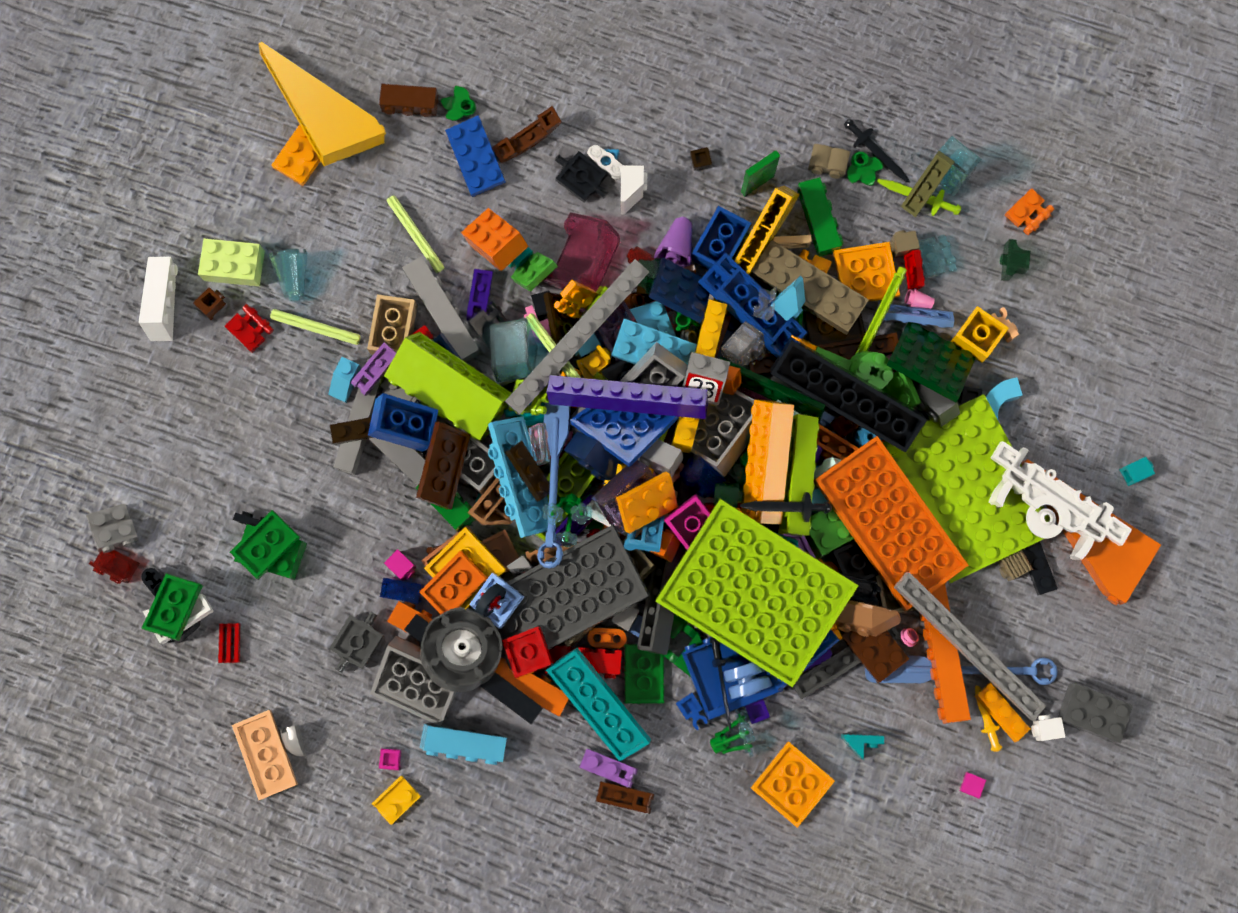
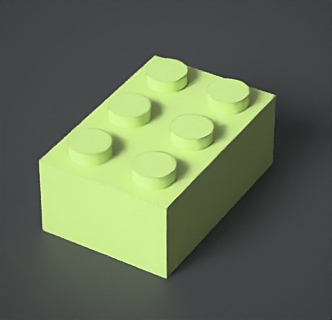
M203 239L198 275L208 282L260 287L265 250L260 244Z

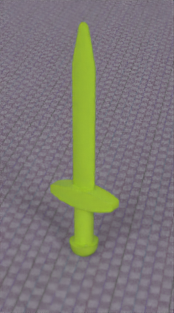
M877 180L878 183L887 189L908 196L913 189L894 181ZM943 189L940 190L936 197L931 195L926 204L932 205L931 216H934L939 208L951 211L953 215H958L961 211L960 205L957 204L956 206L943 201Z

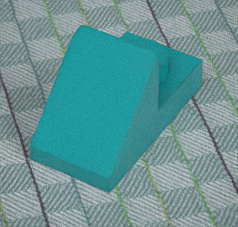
M841 734L842 740L862 760H864V743H866L867 748H878V744H884V736Z

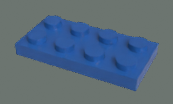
M479 115L445 130L472 197L506 183Z

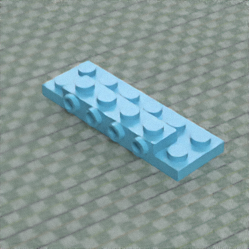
M524 416L489 423L488 427L493 443L489 445L488 455L494 461V476L499 478L501 485L499 493L506 502L505 514L510 517L511 521L516 520L520 538L547 532L549 508L547 496L538 502L535 500L505 453L515 444L523 441L537 463Z

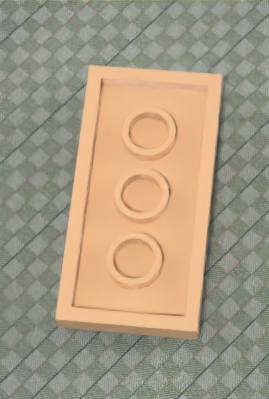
M271 710L232 725L258 800L298 785Z

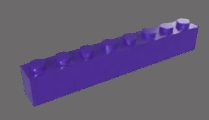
M550 375L547 387V396L551 405L706 419L708 407V389Z

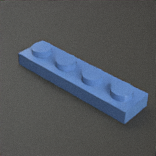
M895 304L890 305L883 319L885 321L898 320L903 323H919L924 326L936 325L941 328H953L955 322L953 312Z

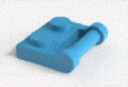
M665 515L643 526L641 540L635 539L636 531L628 534L624 542V548L627 550L639 549L660 552Z

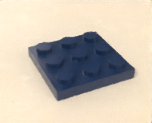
M662 257L658 264L649 298L700 323L704 318L710 293L698 283L702 277Z

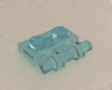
M946 235L939 236L940 243L937 244L934 237L918 241L923 260L922 267L926 278L944 274L946 272L944 266H948L950 272L957 270L955 265L956 259L955 256H952L950 241H947ZM939 250H943L944 259H941Z

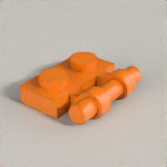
M1031 188L1006 212L1005 216L1016 227L1024 223L1027 227L1023 231L1026 235H1029L1032 231L1035 232L1039 228L1041 222L1051 216L1054 207L1048 205L1046 208H1042L1041 205L1045 200ZM1033 212L1038 215L1034 220L1029 217Z

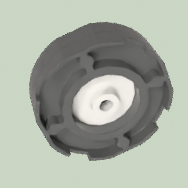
M453 608L434 618L426 627L420 648L421 663L431 680L441 688L454 692L472 691L489 681L496 672L502 653V639L489 617L484 618L477 612L465 610V608Z

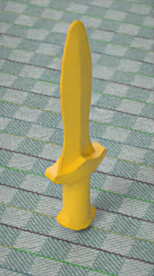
M978 685L975 686V695L981 691ZM976 699L984 721V729L981 732L988 733L991 743L990 750L999 752L1003 746L999 744L995 731L1000 726H995L988 711Z

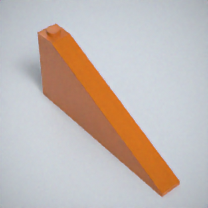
M1026 459L1021 463V465L1023 466L1025 462L1032 464L1033 462ZM1081 493L1079 495L1080 499L1084 501L1086 496ZM1046 505V507H1047L1048 509H1050V510H1052V511L1054 512V514H1055V516H1056V522H1057V524H1058V523H1059V515H1058V512L1056 511V509H1055L1054 507H1052V506H1050V505ZM1111 513V517L1117 518L1132 529L1123 546H1118L1105 537L1102 542L1094 541L1090 551L1081 561L1101 593L1107 597V600L1114 605H1121L1128 601L1161 547V544ZM1063 529L1062 532L1074 549L1081 535L1076 532L1070 533Z

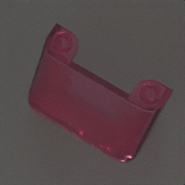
M570 212L564 222V228L569 237L557 261L558 267L543 282L564 290L573 279L596 292L599 286H601L617 251L620 236L607 220Z

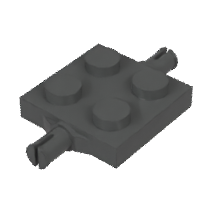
M371 611L365 621L358 620L352 615L348 617L329 648L341 658L335 668L337 671L343 673L348 663L364 669L384 637L383 634L376 631L372 626L378 616Z

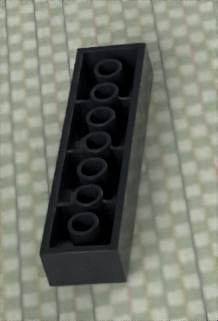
M792 337L789 338L770 369L771 374L816 401L825 404L828 408L905 453L927 421L922 413Z

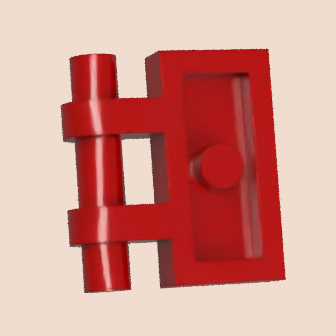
M246 304L242 308L246 315L242 318L237 313L224 327L253 353L265 341L261 334L265 331L269 335L274 329L266 319H262L258 315V311L255 308H251ZM252 320L258 324L255 329L249 324Z

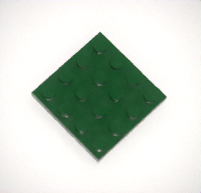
M908 322L887 366L956 403L976 357L971 352L956 346L953 342L947 341L936 333L922 328L919 324Z

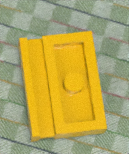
M401 775L372 805L392 825L421 795Z

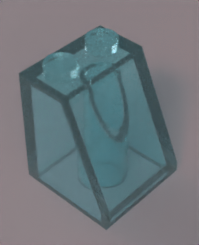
M524 318L490 325L491 368L497 383L527 378L535 369L538 350L528 319Z

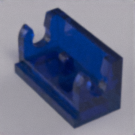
M383 578L380 597L419 604L422 600L420 591L425 585Z

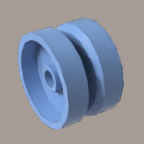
M753 662L723 672L725 682L730 683L738 680L739 683L728 688L730 699L750 696L771 687L770 677L764 675L757 678L756 674L762 673L765 670Z

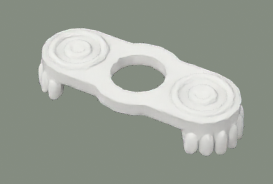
M591 146L587 152V157L596 162L600 168L607 171L612 176V179H621L622 164L611 153L606 152L600 146ZM607 156L611 159V163L608 166H604L600 162L601 158Z

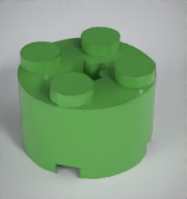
M861 351L851 358L853 362L849 371L877 388H884L892 380V368L887 366L889 359L884 354Z

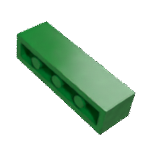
M820 177L800 182L797 187V193L800 194L799 199L816 253L820 257L833 254L834 250L841 249L843 238L836 229L838 228L836 217H833L831 213L832 204L826 197V185L822 183Z

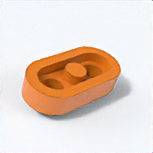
M594 628L588 633L587 639L594 648L619 649L625 645L627 637L621 629ZM597 634L601 636L599 642L594 641V636ZM615 635L620 636V642H614L613 637Z

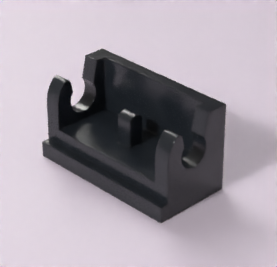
M842 574L858 584L856 591L850 598L851 601L878 606L879 599L876 597V594L881 592V587L877 585V581Z

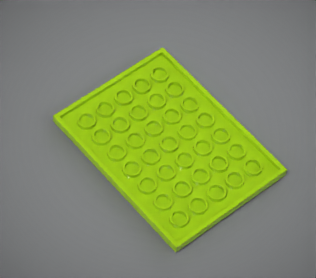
M984 394L960 405V415L942 427L937 422L927 421L906 453L886 441L883 442L888 452L969 565L948 580L949 584L1045 539L1034 535L1028 528L1026 514L1030 506L1022 500V494H1015V490L1011 488L1003 507L998 508L996 505L989 503L994 489L1001 482L1002 475L1006 470L990 458L1000 442L1004 441L1010 446L1011 444ZM1042 505V506H1040L1038 509H1036L1035 511L1038 512L1039 510L1045 509V508H1044V506ZM1045 515V521L1049 522L1050 517L1048 515Z
M719 499L655 601L793 687L856 591L858 584L724 500Z

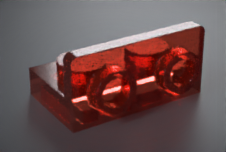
M116 550L108 553L101 551L94 562H89V565L94 567V572L100 575H104V573L110 575L109 579L117 584L121 582L129 583L140 564Z

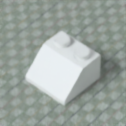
M621 165V214H625L643 198V191H647V172H644V166Z

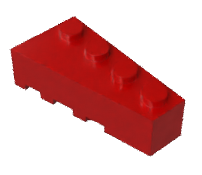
M556 646L549 650L551 659L555 663L578 648L598 674H604V678L616 679V675H620L622 650L610 651L606 649L571 648L567 646Z

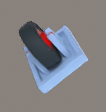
M491 573L469 605L482 617H489L497 628L502 629L524 596L498 575Z

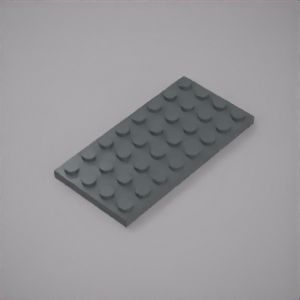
M611 525L563 551L562 561L556 567L549 569L539 564L508 581L507 583L522 594L524 598L502 629L497 627L496 629L501 635V639L504 640L540 626L548 650L649 597L650 595L627 549L624 548V543L615 525ZM554 556L547 561L555 562L557 558ZM502 642V653L510 670H512Z

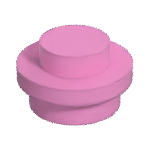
M904 628L900 632V639L904 645L908 647L916 645L919 637L914 629Z

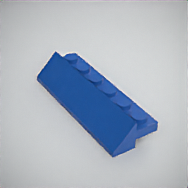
M727 253L698 281L718 302L727 304L726 310L776 358H778L791 335L803 338L807 333L795 319L791 317L786 321L770 306L774 299Z

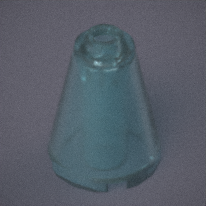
M299 249L277 251L275 256H273V252L269 253L270 261L284 297L289 298V301L301 300L300 297L304 296L307 250L303 249V253H299Z

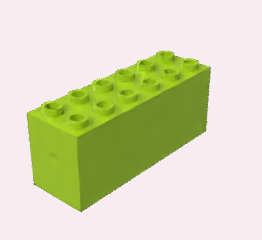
M421 332L404 338L384 375L392 385L401 387L407 395L419 399L422 405L437 409L440 417L449 419L455 427L464 429L470 434V437L476 440H481L490 434L488 424L500 421L504 410L508 407L505 401L512 394Z

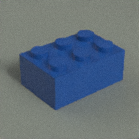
M718 206L692 252L691 261L709 270L725 253L734 260L750 231L752 223Z
M383 393L375 399L368 436L423 452L429 448L438 410Z

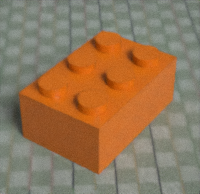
M489 208L461 232L468 244L500 271L505 269L529 247L518 230Z

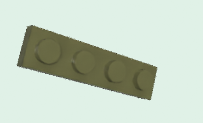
M938 151L901 207L916 217L955 161L941 151Z

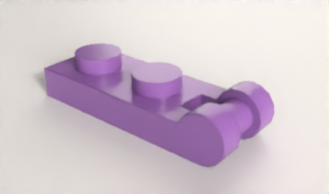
M384 342L353 378L351 384L361 389V393L367 396L386 373L397 352ZM364 377L369 380L366 384L363 382Z
M586 749L579 767L628 788L632 787L633 776L638 772L637 768L590 749ZM621 769L627 771L625 778L619 777Z

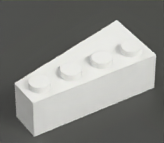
M148 257L139 324L150 341H173L175 280L178 268L171 257Z

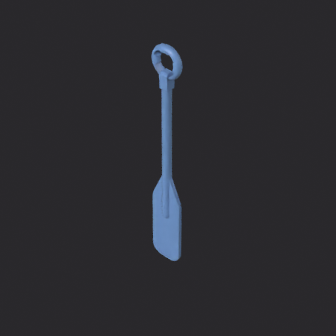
M545 403L547 411L544 414L543 435L551 455L548 528L545 543L540 546L537 557L540 565L550 569L559 565L563 557V550L556 542V513L554 516H551V512L557 505L559 456L569 436L571 406ZM556 546V561H546L544 563L545 552L543 551L545 548H555Z
M907 655L909 660L880 683H925L932 680L930 675V668H932L931 660L924 656ZM1038 658L1032 663L1031 667H1007L1014 675H1031L1033 680L1041 685H1049L1054 682L1058 673L1057 666L1048 658ZM1038 663L1040 665H1047L1048 663L1051 665L1050 675L1052 677L1050 680L1048 678H1041L1039 680L1036 677V665ZM961 666L962 674H982L975 666ZM865 668V676L867 680L872 683H877Z

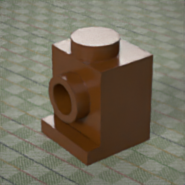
M210 287L193 302L210 320L226 305L223 301L225 297L218 290L214 292Z

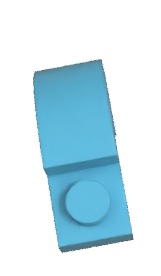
M1016 377L999 383L985 395L997 419L1000 406L1005 402L1019 399L1022 396V391Z

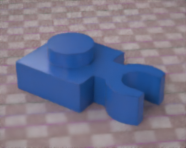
M690 693L676 703L686 720L689 718L693 719L692 724L696 730L699 729L696 724L697 720L702 719L705 724L708 723L707 719L698 713L703 708L693 693Z

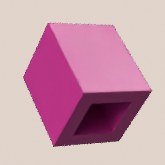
M398 549L384 562L402 581L405 579L409 580L415 574L414 569L416 566Z

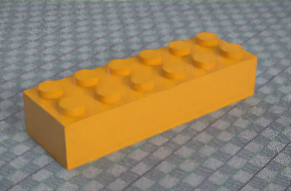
M754 400V405L751 409L753 415L752 424L749 429L750 444L747 448L748 464L745 468L746 483L743 487L744 503L753 501L784 502L794 405L777 401ZM741 508L744 514L760 524H782L783 512L753 511Z

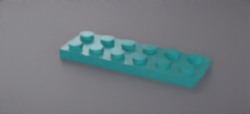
M578 648L546 669L547 673L619 761L650 744L652 739Z

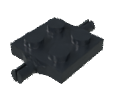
M580 151L568 161L560 155L555 158V162L562 166L561 172L555 178L556 182L585 203L595 192L603 197V199L608 195V191L600 186L608 176L607 172Z

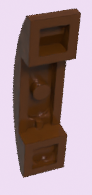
M553 106L539 114L536 121L510 139L506 137L492 147L501 163L511 160L531 149L562 123Z

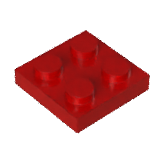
M540 626L502 640L515 678L553 665Z

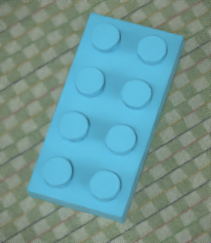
M623 319L611 356L636 364L657 342L688 365L691 352H695L697 344Z

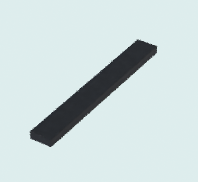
M416 614L404 630L419 642H422L425 629L429 623ZM496 672L489 681L480 685L482 689L531 725L543 710V707Z

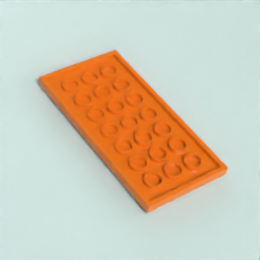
M878 436L814 479V483L832 505L835 513L904 611L909 610L913 606L894 586L906 572L912 574L932 593L969 566Z

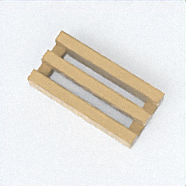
M811 235L773 237V241L786 249L809 248Z

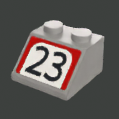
M691 352L682 387L708 389V404L718 406L730 362Z

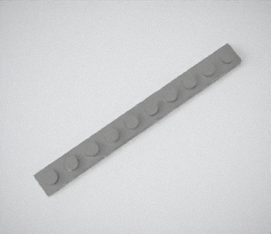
M635 259L507 398L505 403L520 415L549 383L550 375L555 376L644 279L649 271Z
M906 572L894 588L1030 720L1035 721L1046 705L912 574Z

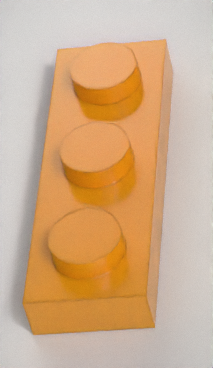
M991 683L987 684L975 695V698L1014 743L1018 742L1031 729Z

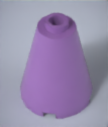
M676 218L655 251L654 258L658 259V264L663 257L683 268L690 266L692 259V223L688 218Z

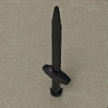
M848 119L844 123V127L858 137L853 147L856 148L864 144L896 176L908 183L909 179L903 170L869 138L874 129L869 128L862 132L853 123L852 119Z
M809 492L803 494L802 502L753 501L740 504L741 508L753 511L802 512L804 522H809L812 511L827 514L832 510V505L829 502H824V504L812 503Z
M712 637L710 639L714 654L712 664L713 667H718L725 713L731 732L730 713L722 666L726 664V661L722 658L720 642Z

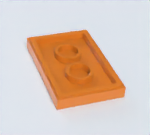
M460 550L427 583L420 593L441 615L450 609L460 608L486 582L488 577Z

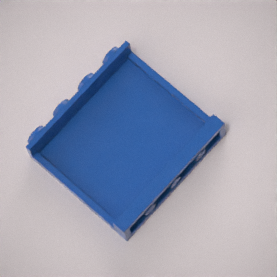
M712 637L703 640L704 644L696 646V643L684 647L686 651L681 653L707 720L725 714L718 667H713L712 664L714 660L712 644H710ZM720 642L722 658L726 661V664L722 666V672L752 663ZM765 670L762 673L756 674V677L758 678L764 675L768 676V674ZM724 680L729 712L779 692L772 684L771 687L763 689L759 693L730 699L728 688L739 683L738 680L730 683Z

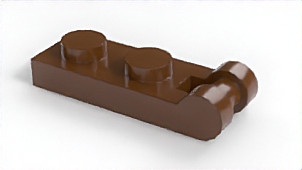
M600 781L596 802L650 814L652 809L650 804L651 800H654L655 794ZM638 797L644 798L642 805L636 804Z

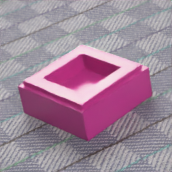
M381 748L379 769L400 770L401 750Z
M966 772L959 791L980 799L986 780Z

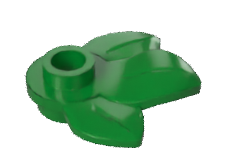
M455 86L454 96L441 99L443 107L448 111L446 118L449 120L457 121L463 116L473 115L476 111L475 102L470 99L469 92L463 87ZM466 106H469V107H470V109H468V110H465L464 108H465Z
M856 152L853 154L851 166L847 170L848 179L852 184L860 180L863 184L872 186L875 182V172L883 169V165L876 157H869L865 152ZM861 159L863 163L859 164L857 160Z

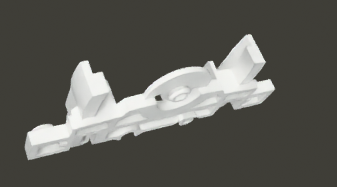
M1004 441L998 444L990 459L1006 470L1002 475L1001 482L996 486L989 499L991 505H996L998 508L1003 507L1011 488L1015 490V494H1022V500L1030 506L1026 514L1028 528L1034 535L1040 538H1052L1057 536L1063 529L1070 533L1076 532L1081 535L1070 555L1072 560H1082L1090 551L1094 541L1102 542L1105 537L1118 546H1123L1132 529L1117 518L1110 516L1114 510L1112 505L1105 502L1097 506L1092 502L1090 496L1085 497L1084 501H1082L1079 497L1082 492L1081 490L1076 491L1061 480H1053L1056 477L1055 470L1050 469L1044 472V469L1036 463L1030 464L1027 462L1020 467L1021 462L1029 451L1027 448H1021L1018 452ZM1042 505L1054 507L1059 515L1058 526L1055 525L1056 516L1052 510L1041 509L1038 512L1035 510ZM1045 515H1049V516H1050V521H1049V522H1046V521H1045V519H1044Z

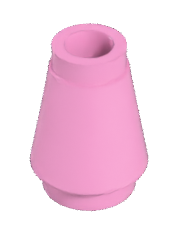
M909 289L904 302L909 307L931 309L934 305V298L916 289Z

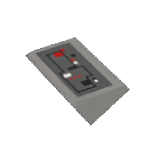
M524 556L519 557L507 566L514 577L532 569Z

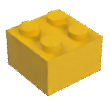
M977 306L951 342L963 350L971 352L976 357V360L983 363L1009 328Z

